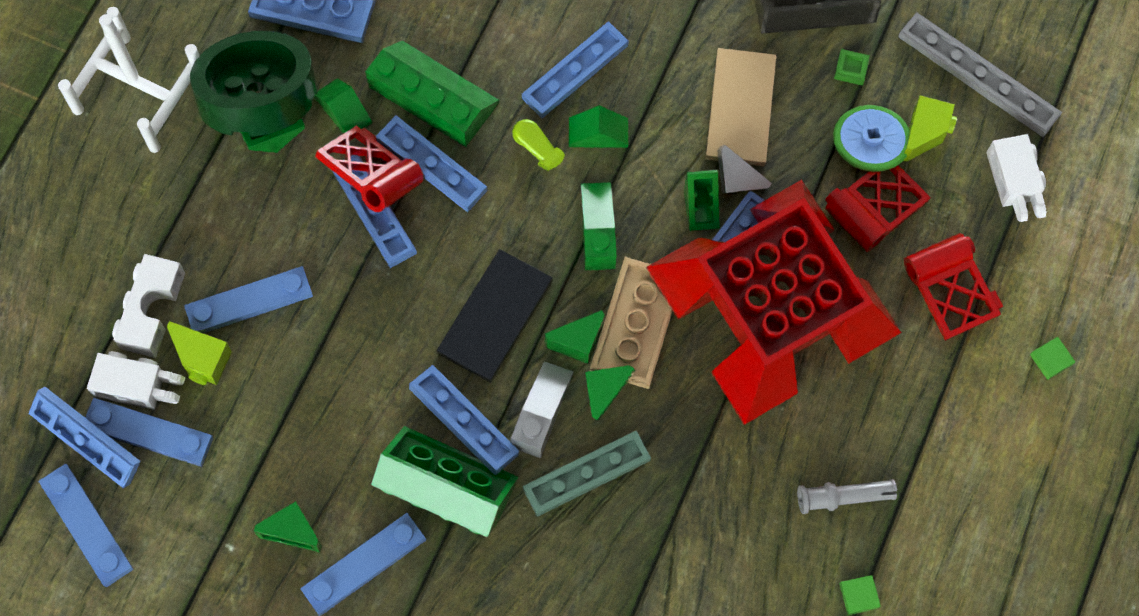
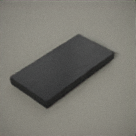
M499 249L438 347L437 354L491 383L552 283L553 277Z

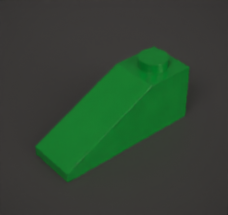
M611 182L581 183L585 270L615 269L617 255Z

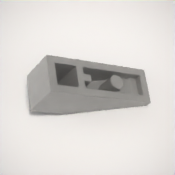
M544 361L511 436V443L519 451L538 458L542 457L573 376V371Z

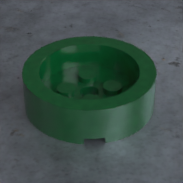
M251 31L222 39L207 48L196 59L190 72V83L201 119L212 129L231 136L234 132H249L250 137L261 136L287 128L306 115L312 107L314 95L317 94V84L308 49L296 38L280 32Z

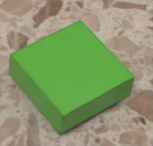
M841 49L834 79L863 86L870 55Z
M1058 337L1032 351L1030 354L1047 380L1076 363Z
M872 575L840 582L848 615L875 610L881 607Z

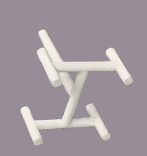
M110 7L107 10V14L99 18V23L105 36L74 83L71 85L68 80L64 79L59 82L58 87L75 115H80L84 112L79 96L97 69L164 101L151 122L146 118H141L137 122V126L149 150L152 153H156L161 149L156 136L189 86L192 66L200 55L195 45L189 44L185 47L189 63L171 91L140 77L125 46L131 40L130 34L118 8ZM110 49H112L119 66L104 59Z

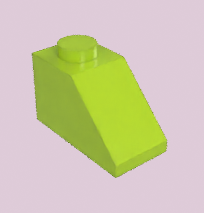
M919 96L912 114L909 138L904 152L907 154V157L904 161L907 162L942 144L947 133H953L957 117L952 116L955 104Z
M169 321L167 329L181 363L189 375L188 378L201 385H206L207 382L217 385L232 353L228 343Z

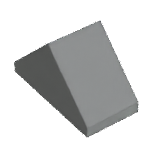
M726 145L721 146L717 150L722 193L765 189L771 186L772 183Z

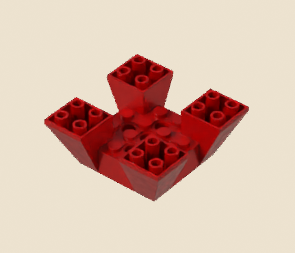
M802 180L752 207L750 211L758 224L726 242L699 237L646 267L678 320L714 301L741 346L713 369L711 373L744 425L798 394L794 355L830 334L850 364L902 333L870 283L855 276L829 236L830 233L834 232L833 226ZM759 255L768 256L772 263H763L759 259ZM802 267H811L815 275L806 274ZM782 281L786 283L789 290L779 289L775 282ZM748 297H758L762 301V305H753ZM793 308H801L805 312L806 317L795 315Z

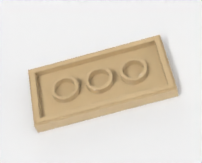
M718 48L705 160L718 161L717 150L721 146L726 145L749 165L765 167L776 55Z
M625 257L593 356L590 371L630 365L636 371L627 383L649 389L673 310L646 269L650 264Z

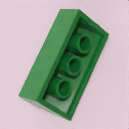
M403 40L382 49L365 71L369 88L464 147H467L499 104V99Z
M404 426L381 453L371 485L381 489L386 494L408 501L415 507L423 508L439 515L446 521L459 524L469 529L472 533L481 534L488 538L500 519L517 483L518 476L505 470H501L498 474L494 475L478 458Z

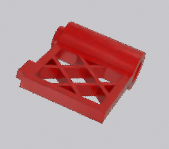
M356 125L317 150L315 155L319 161L358 190L365 205L374 212L383 211L423 182V172L417 162L408 158L399 159L377 142L376 136L365 127L360 129ZM356 138L365 147L350 146L349 141ZM329 154H345V160L334 159ZM350 155L366 156V162L351 161ZM372 157L382 158L387 163L385 165L372 163ZM352 170L367 171L368 176L361 180L352 173Z
M899 165L889 169L896 176V183L880 181L881 171H869L850 187L843 190L836 188L825 199L828 203L825 206V210L866 252L874 249L889 233L931 199ZM862 186L875 188V199L864 198L857 190ZM880 189L896 190V202L881 200ZM901 191L912 192L919 200L914 204L902 203ZM881 207L896 209V219L889 223L881 215Z
M961 233L904 258L906 272L911 281L918 286L945 341L1000 316L1001 312L999 309L1003 307L996 291H989L973 260V253H975L973 241L969 236L965 237ZM969 270L974 280L971 290L956 285L959 273ZM953 277L951 283L945 281L946 279ZM939 284L949 288L945 302L934 299L928 287ZM954 290L969 295L965 310L949 304ZM974 298L985 301L990 313L984 316L971 313L970 309ZM947 310L963 315L960 326L951 331L944 320ZM967 318L973 319V321L966 324Z

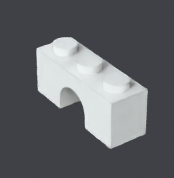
M144 254L142 262L137 263L133 272V287L131 291H127L123 300L124 312L121 320L118 319L115 322L112 333L114 341L120 349L156 358L166 329L160 320L148 317L146 313L149 305L155 300L168 299L176 301L185 276V272L179 262Z

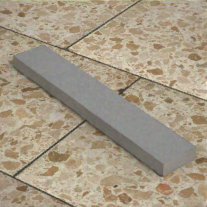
M917 12L899 33L898 37L1042 137L1047 134L1062 114L1056 107Z

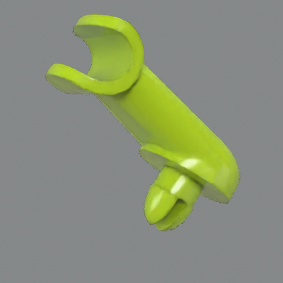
M523 119L514 125L512 130L514 140L519 145L524 146L539 160L538 165L549 171L563 161L564 152L560 148L553 147L537 123L529 119Z

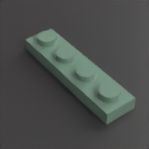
M634 431L524 485L523 491L538 517L651 461V457L638 432Z

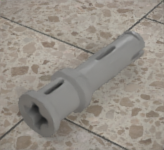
M894 479L835 486L834 483L831 484L830 482L825 483L824 486L805 488L804 485H800L797 490L798 504L802 514H808L809 510L826 508L829 511H834L838 508V505L890 499L896 500L897 493L893 491H897Z

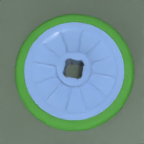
M876 105L855 107L844 113L835 125L833 140L838 153L847 163L858 169L871 172L886 171L896 167L907 157V154L904 152L909 138V127L898 114L887 108Z

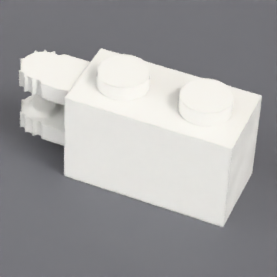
M1028 134L992 141L986 154L1002 206L1013 205L1019 222L1028 221L1026 202H1031L1037 218L1046 217V205L1042 196L1046 187V178L1044 173L1039 171L1036 162L1037 150L1035 145L1030 143Z
M110 351L108 355L97 353L87 389L95 398L155 410L157 401L177 404L180 398L179 395L172 391L160 390L162 383L183 385L186 377L161 370L159 365H157L158 363L154 360L139 358V361L130 360L122 353Z

